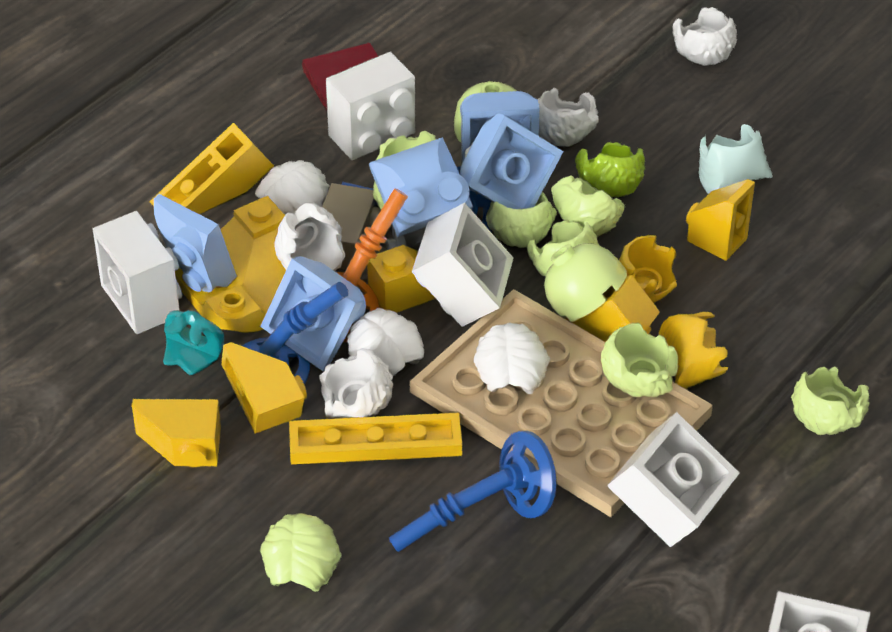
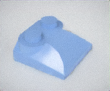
M522 91L475 93L466 97L460 106L462 163L465 160L466 149L472 146L482 126L497 113L507 116L539 136L538 99Z
M497 113L480 129L461 165L460 175L466 180L469 190L482 195L494 203L497 201L499 204L512 209L535 207L564 151L507 116Z
M443 137L369 162L370 170L384 204L394 188L408 195L407 200L392 223L397 237L426 227L427 222L464 202L471 210L473 208L469 198V186L466 180L459 174Z
M158 194L154 198L155 219L166 248L170 247L174 256L177 258L179 268L184 273L182 275L184 282L197 292L201 290L211 292L216 286L227 287L237 275L219 224Z
M299 256L291 259L260 327L271 334L283 321L284 313L302 301H311L337 282H342L348 289V296L318 315L317 322L301 333L293 334L285 343V345L317 368L325 371L326 366L332 362L351 325L364 315L366 302L363 293L358 287L328 266Z

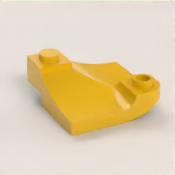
M268 195L233 210L234 217L220 229L237 275L227 287L216 286L211 292H204L202 290L197 292L184 282L182 269L179 268L175 271V277L181 292L201 316L213 322L220 329L244 333L264 330L260 326L286 272L281 261L277 258L274 247L278 227L285 214Z

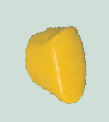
M646 235L636 237L625 245L619 261L627 270V276L632 275L651 301L655 303L677 287L676 278L672 272L676 251L672 246L671 248L658 246L655 243L656 236Z
M711 312L673 315L668 317L660 327L658 334L666 339L668 346L675 347L678 354V370L675 375V383L684 389L718 377L728 370V367H721L719 363L727 357V350L725 347H716V330L707 327L708 323L705 321L708 318L715 317Z

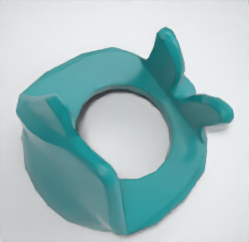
M179 310L170 311L165 319L166 349L163 362L166 366L178 364L187 374L194 375L218 359L224 344V333L213 322H210L197 312L189 310L185 312Z

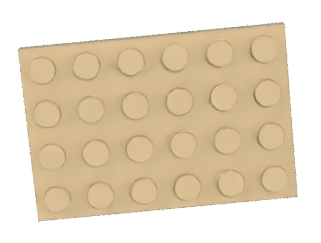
M514 289L502 299L499 309L480 318L410 381V393L442 413H459L461 425L502 449L507 438L515 432L531 431L538 435L544 441L552 456L556 471V484L609 517H612L625 503L607 485L649 434L676 412L697 431L711 417L713 406L672 382L673 390L671 392L659 395L658 397H633L616 388L607 380L602 369L601 352L604 349V341ZM507 323L524 324L530 331H534L537 334L539 341L546 349L550 357L549 365L546 367L547 371L540 386L535 388L532 394H527L522 390V387L511 384L504 388H498L495 392L487 390V384L482 381L480 373L475 366L474 356L480 337H484L493 326ZM527 447L524 455L535 465L536 470H539L533 453Z

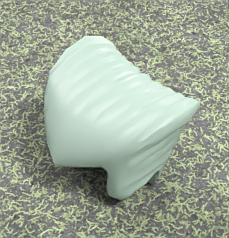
M744 124L741 125V140L739 141L716 135L707 147L706 136L701 139L699 148V177L707 194L747 179L773 178L766 161L767 156L764 153L759 131L755 133L750 125Z

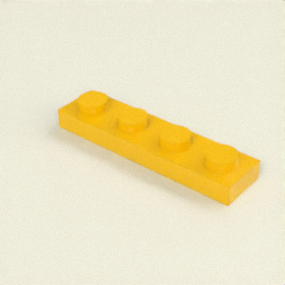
M459 413L289 421L291 464L462 456Z

